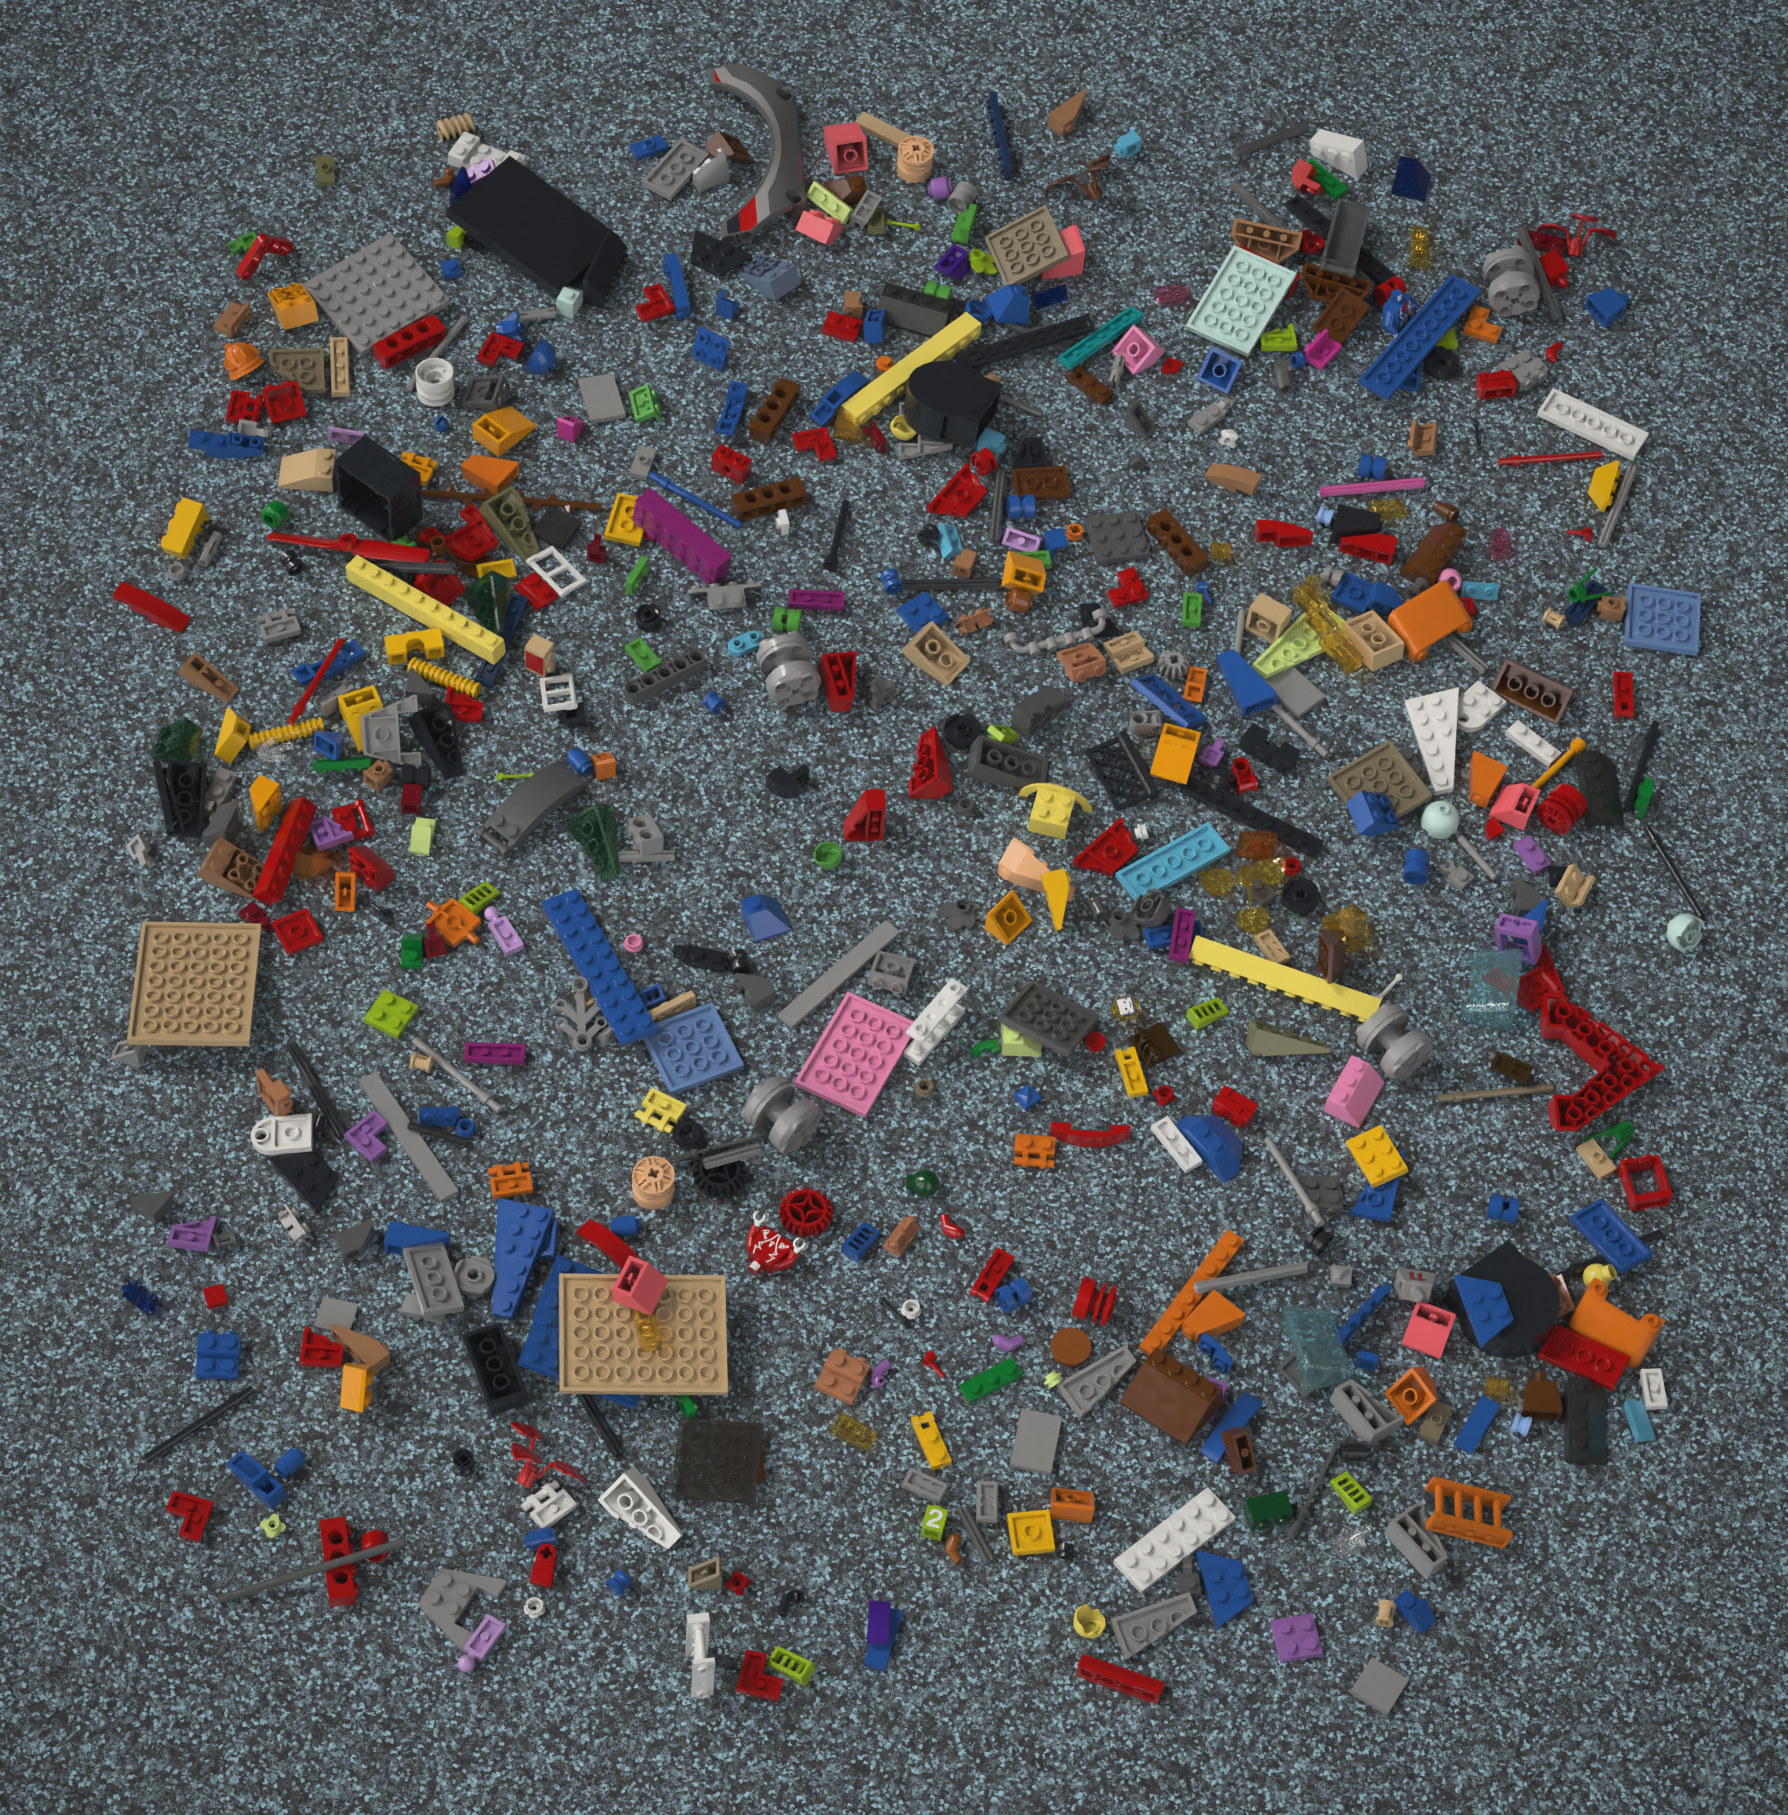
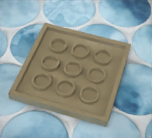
M1046 205L984 237L1005 286L1008 284L1020 285L1070 259L1069 253Z
M1390 740L1327 776L1328 783L1346 806V802L1361 790L1387 795L1397 819L1432 799L1431 792Z

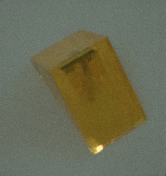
M843 406L840 407L834 426L833 438L860 443L862 440V429Z

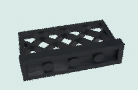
M1126 730L1119 732L1118 737L1085 750V754L1116 812L1148 798L1151 800L1158 798L1157 786ZM1118 743L1120 747L1118 753L1109 751L1110 746ZM1096 752L1104 753L1101 760L1093 758L1091 754ZM1106 755L1116 757L1113 764L1104 761ZM1119 758L1128 761L1126 767L1117 765ZM1102 765L1111 768L1109 775L1100 772ZM1114 769L1124 772L1121 778L1112 776ZM1127 773L1136 776L1134 782L1124 780ZM1110 780L1119 782L1117 789L1108 787ZM1122 784L1132 786L1129 793L1120 791ZM1135 787L1144 791V794L1140 796L1133 795L1132 793ZM1117 795L1127 797L1126 801L1118 804L1116 802Z

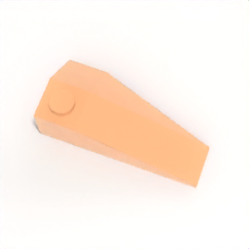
M1014 837L999 862L998 874L1013 884L1045 893L1040 875L1051 872L1047 867L1048 864L1044 860L1040 862L1033 855L1034 851ZM1070 884L1067 901H1072L1075 888Z

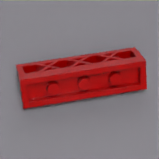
M1085 1654L1082 1655L1076 1672L1077 1677L1154 1704H1158L1165 1683Z

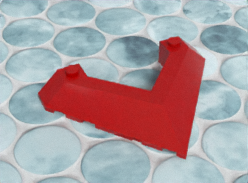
M1543 993L1539 1020L1541 1038L1560 1039L1598 1072L1573 1096L1553 1094L1548 1104L1549 1124L1556 1131H1578L1665 1069V1066L1648 1058V1054L1630 1044L1627 1039L1603 1022L1599 1023L1593 1019L1591 1014L1580 1006L1576 1007L1569 1002V998L1565 995Z

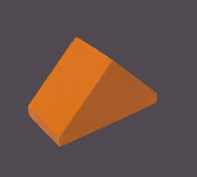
M610 752L590 755L597 780L616 777V761Z
M336 872L335 911H355L357 892L355 872Z

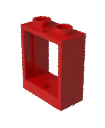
M1647 1154L1634 1159L1629 1157L1620 1162L1617 1172L1631 1212L1669 1206L1673 1194L1659 1154ZM1651 1169L1659 1191L1636 1195L1628 1173Z

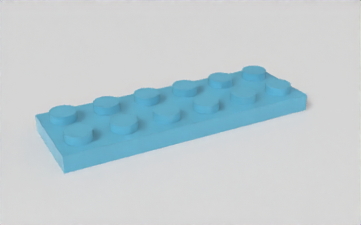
M1207 822L1116 872L1115 878L1135 901L1140 894L1144 896L1148 893L1146 890L1156 888L1162 891L1229 854L1231 849L1210 823Z

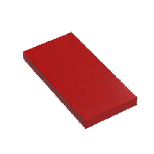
M1555 1324L1538 1354V1359L1581 1378H1589L1599 1386L1614 1391L1630 1362L1631 1356Z

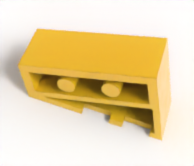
M184 497L177 503L174 518L169 521L167 534L161 540V548L166 554L186 560L195 544L194 538L196 534H201L203 528H201L203 522L210 519V515L202 503Z

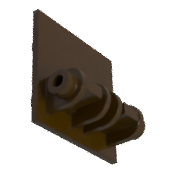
M1161 1022L1145 1030L1138 1027L1133 1031L1135 1034L1127 1038L1131 1045L1135 1047L1136 1052L1148 1069L1182 1052Z

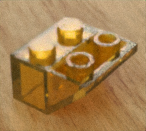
M1354 904L1322 917L1323 930H1343L1345 935L1348 936L1349 944L1348 947H1345V952L1354 953L1369 946L1367 913Z

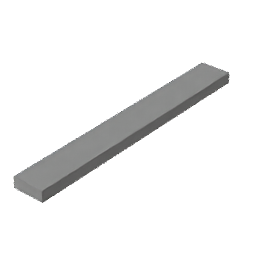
M885 920L778 1014V1018L793 1029L876 956L878 950L882 951L900 935V931Z
M375 1071L358 1080L359 1085L379 1114L388 1122V1127L440 1203L459 1194L458 1189L420 1134L407 1129L410 1121L378 1073Z

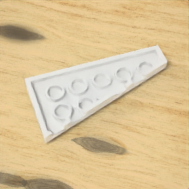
M1459 687L1405 700V707L1435 796L1452 792L1454 788Z

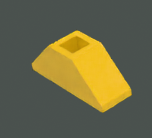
M1620 461L1611 462L1596 468L1588 494L1601 512H1605L1606 507L1611 506L1613 496L1610 494L1615 492L1617 483L1614 480H1618L1621 469H1618Z
M229 707L226 708L214 753L215 756L228 764L234 760L246 744L251 729L248 721Z

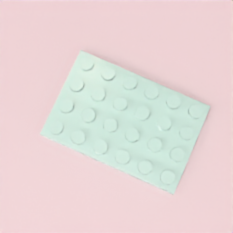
M1234 245L1185 325V329L1249 357L1295 280L1297 273Z

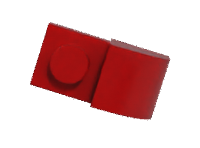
M1299 158L1291 174L1293 184L1302 195L1306 191L1313 196L1315 194L1321 196L1324 189L1320 184L1312 181L1317 170L1313 165Z

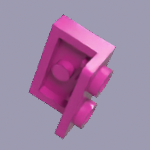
M1327 329L1322 333H1318L1315 340L1309 343L1304 350L1306 362L1321 371L1342 350L1341 344L1328 337L1329 330Z

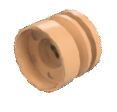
M911 136L900 142L898 146L897 173L903 180L910 183H920L931 176L934 147L929 140L920 136Z
M657 1156L646 1157L637 1162L632 1173V1195L639 1206L645 1209L657 1210L664 1208L671 1202L674 1197L675 1187L673 1166L667 1160Z

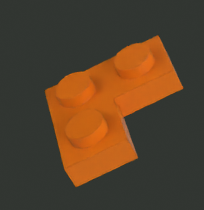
M1473 305L1463 334L1496 344L1502 327L1486 322L1490 309Z

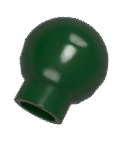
M924 1169L919 1170L915 1175L907 1174L906 1190L914 1191L918 1196L930 1197L937 1192L939 1179L933 1171Z

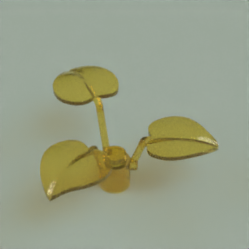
M1276 857L1259 861L1253 867L1244 865L1239 869V874H1236L1234 880L1232 874L1224 868H1213L1198 872V878L1203 889L1213 896L1226 895L1228 887H1233L1239 879L1240 884L1247 887L1249 909H1243L1238 913L1236 918L1237 925L1245 932L1258 935L1266 929L1269 917L1263 907H1252L1251 885L1254 883V880L1258 881L1260 879L1267 886L1279 884L1285 875L1286 859L1285 857Z

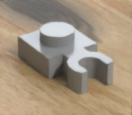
M1447 859L1445 863L1449 868H1445L1443 865L1439 867V872L1443 875H1448L1447 881L1461 892L1474 880V876L1461 865L1457 868L1454 867V863L1450 859Z

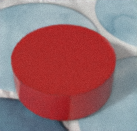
M1092 1032L1087 1035L1085 1045L1091 1052H1100L1104 1049L1106 1040L1101 1033Z

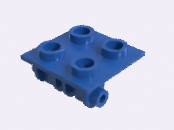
M699 326L691 357L722 371L723 365L729 361L727 351L730 340Z

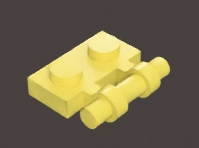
M651 1088L642 1102V1107L647 1110L643 1112L638 1109L635 1117L641 1119V1122L644 1124L649 1123L657 1127V1130L671 1134L674 1127L669 1125L668 1122L672 1121L677 1124L687 1109V1105ZM653 1113L662 1116V1119L659 1120L653 1117Z

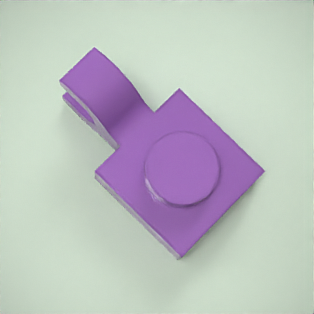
M1218 737L1213 747L1207 745L1198 762L1209 768L1218 766L1224 757L1222 750L1225 740Z

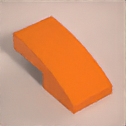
M1189 666L1184 699L1192 702H1202L1208 669Z

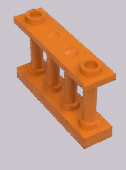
M1435 1476L1425 1486V1491L1435 1493V1511L1426 1521L1427 1530L1503 1549L1513 1538L1512 1530L1502 1528L1501 1510L1511 1500L1510 1495ZM1443 1496L1454 1498L1455 1516L1444 1513ZM1463 1501L1474 1503V1521L1463 1518ZM1482 1505L1493 1508L1494 1526L1483 1523Z

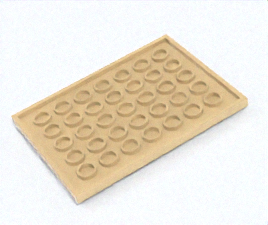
M142 922L127 1036L128 1045L250 1046L262 930L261 924Z
M559 1273V1394H728L725 1275H663L668 1279V1283L650 1316L613 1301L612 1288L620 1274Z

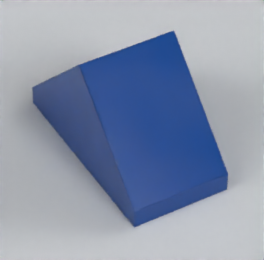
M317 730L314 733L313 749L334 761H339L344 749L345 734Z

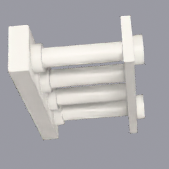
M953 978L949 980L907 1029L905 1034L914 1040L904 1050L903 1056L920 1066L965 1013V1008L957 1004V1002L967 992V987Z
M709 1612L687 1615L686 1657L692 1656L694 1658L692 1662L691 1697L699 1699L713 1695L715 1657L707 1658L710 1626Z

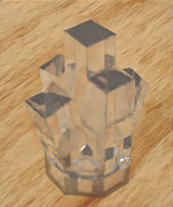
M271 737L263 744L255 746L260 765L268 762L286 761L287 756L278 753L294 748L295 743L289 741L273 746L276 743V738Z
M1364 1524L1354 1530L1351 1526H1344L1339 1535L1331 1541V1547L1335 1554L1341 1559H1346L1350 1555L1366 1549L1367 1545L1364 1537L1371 1532L1370 1526Z

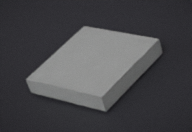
M1371 1657L1351 1689L1350 1694L1387 1716L1409 1679Z

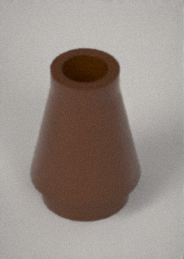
M1438 500L1432 505V510L1447 522L1453 523L1459 517L1460 510L1457 509V506Z

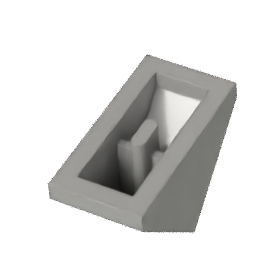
M127 1040L117 1042L111 1060L140 1068L147 1053L146 1045H128Z

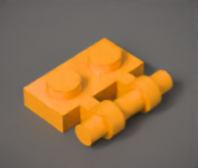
M403 451L401 460L420 472L421 485L427 487L433 475V468H437L438 462L427 456L424 458L417 456L414 452L407 453Z

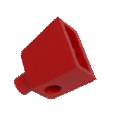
M1553 249L1540 256L1539 260L1550 287L1558 285L1562 290L1567 288L1570 283L1567 280L1569 267L1558 251Z

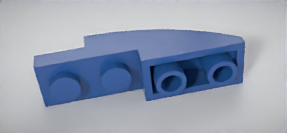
M857 370L848 374L821 398V402L809 414V418L823 428L841 410V405L862 390L870 380Z
M191 429L188 448L206 451L205 456L254 457L263 454L265 438L229 431L226 436Z

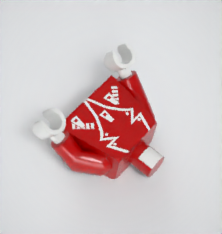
M756 1211L753 1215L755 1223H752L747 1235L746 1250L748 1251V1259L751 1261V1264L747 1267L748 1271L753 1275H757L762 1269L768 1274H772L775 1271L790 1268L799 1257V1252L806 1250L808 1244L803 1243L799 1247L802 1238H796L792 1244L765 1224L761 1226V1223L767 1220V1214H764L763 1219L759 1220L757 1217L759 1211Z

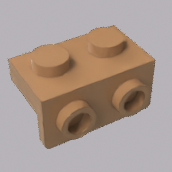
M1413 419L1412 426L1409 428L1410 440H1408V449L1412 451L1414 457L1435 455L1438 435L1437 423L1419 425L1417 419Z

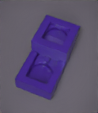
M869 1600L866 1644L888 1645L891 1602Z

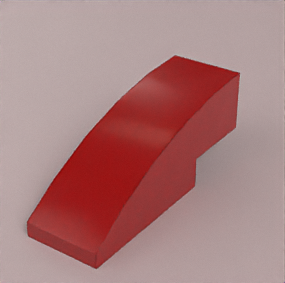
M1256 520L1254 529L1256 542H1274L1275 547L1311 546L1313 532L1306 528L1282 521Z

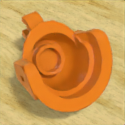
M237 342L233 345L227 343L223 346L226 349L224 352L226 360H224L223 366L229 372L231 381L248 374L265 361V359L257 355L260 351L251 343Z

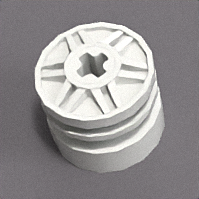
M428 358L420 362L415 370L418 399L429 406H442L449 403L455 394L452 365L440 358Z

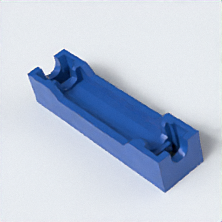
M677 253L663 254L665 276L670 279L674 294L676 319L690 318V303Z

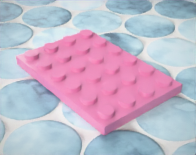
M847 992L794 1081V1086L866 1118L912 1039L905 1033L914 1021Z

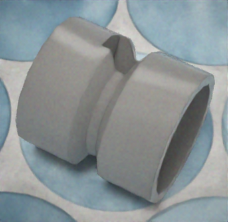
M962 181L957 184L953 190L954 192L947 200L949 209L956 214H964L965 210L969 209L970 203L977 196L976 188L972 184Z

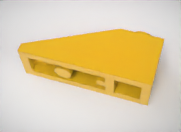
M1064 868L1040 875L1055 931H1059L1062 928L1069 891L1068 883H1071L1069 872H1065Z

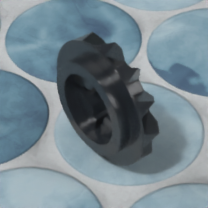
M682 1121L674 1127L672 1139L675 1145L680 1146L682 1150L684 1148L690 1150L695 1147L699 1148L700 1144L704 1141V1130L695 1121ZM691 1130L692 1137L686 1141L685 1135Z

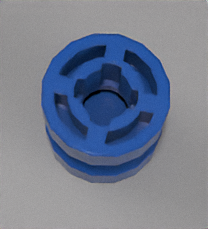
M887 569L881 573L880 578L882 583L885 584L884 588L887 594H896L903 589L902 581L899 579V573L896 569Z

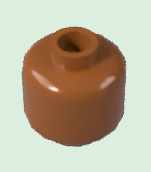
M1012 588L1006 593L1005 605L1009 611L1026 613L1029 608H1032L1033 597H1031L1028 590Z

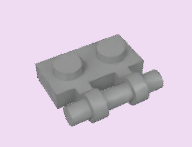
M282 608L278 612L264 613L262 616L256 617V622L259 625L265 644L301 634L300 626L292 608L286 610Z

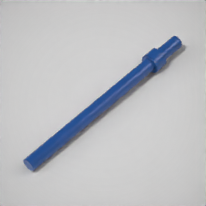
M652 471L649 473L648 478L659 483L660 487L668 488L738 529L742 527L743 523L675 485L667 477H661Z

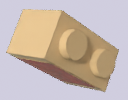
M534 634L525 646V669L543 678L548 673H551L555 668L554 643Z

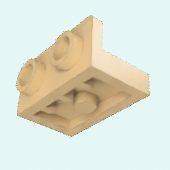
M1575 864L1569 865L1554 894L1567 908L1579 907L1585 902V898L1596 878L1593 875L1585 877Z

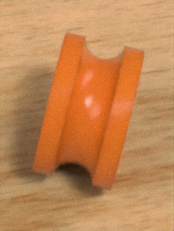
M1076 523L1070 524L1067 527V538L1071 541L1081 540L1083 527Z

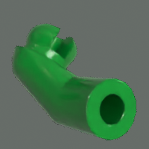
M995 1039L984 1040L973 1047L970 1053L977 1058L985 1050L990 1049L991 1053L994 1054L1000 1051L1001 1047Z

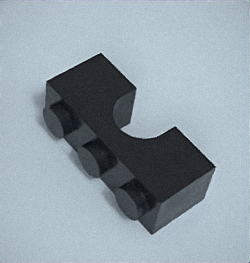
M1252 723L1241 737L1239 748L1244 753L1257 758L1261 763H1265L1274 768L1275 771L1287 776L1298 762L1301 750L1286 741L1278 748L1269 747L1266 744L1269 731Z

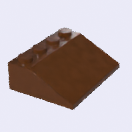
M1155 1348L1143 1362L1120 1400L1121 1405L1185 1446L1224 1402L1222 1388L1158 1348Z

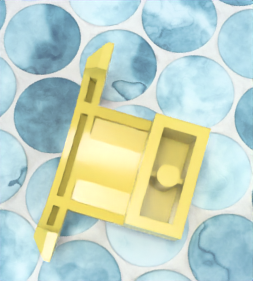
M1035 783L1023 787L1019 792V796L1028 798V795L1037 791L1029 820L1028 831L1065 840L1075 800L1082 806L1083 811L1092 813V806L1079 792L1059 784Z

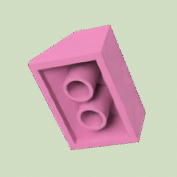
M1351 1055L1327 1098L1324 1112L1360 1128L1384 1085V1081L1370 1063Z

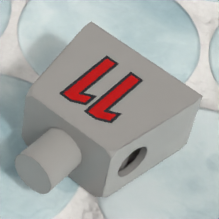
M1398 1267L1394 1288L1401 1299L1429 1303L1433 1293L1436 1273Z

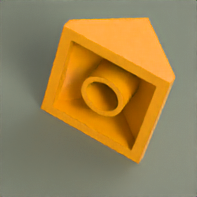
M1011 890L986 915L985 930L1005 945H1008L1032 921L1014 890Z

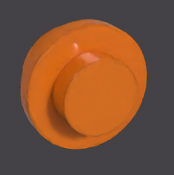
M881 356L876 360V367L882 373H885L894 366L892 358L888 356Z

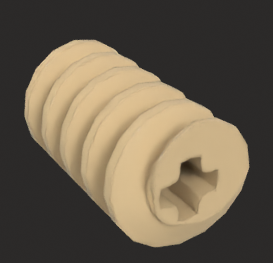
M464 113L463 117L457 115L456 118L452 116L450 120L445 118L443 121H437V131L441 141H443L444 136L448 141L449 135L456 139V133L461 136L463 131L469 133L470 129L473 134L475 133L474 121L468 113Z

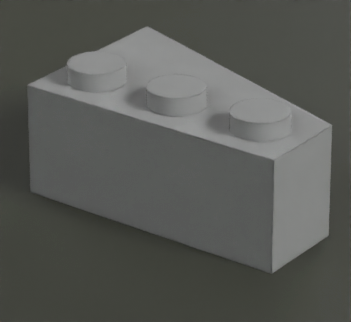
M1350 1379L1335 1388L1329 1401L1358 1437L1371 1446L1399 1430L1405 1417L1391 1411L1388 1408L1389 1405L1384 1402L1380 1403L1372 1397L1373 1394Z

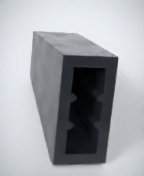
M1339 504L1329 543H1340L1342 537L1370 535L1381 532L1383 524L1380 521L1381 514Z

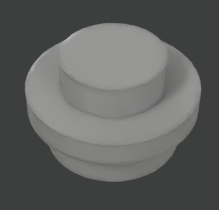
M181 564L171 565L167 572L169 579L172 581H181L187 574L186 569Z

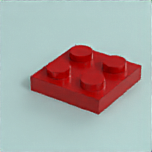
M307 908L271 922V927L287 956L324 941L323 935Z

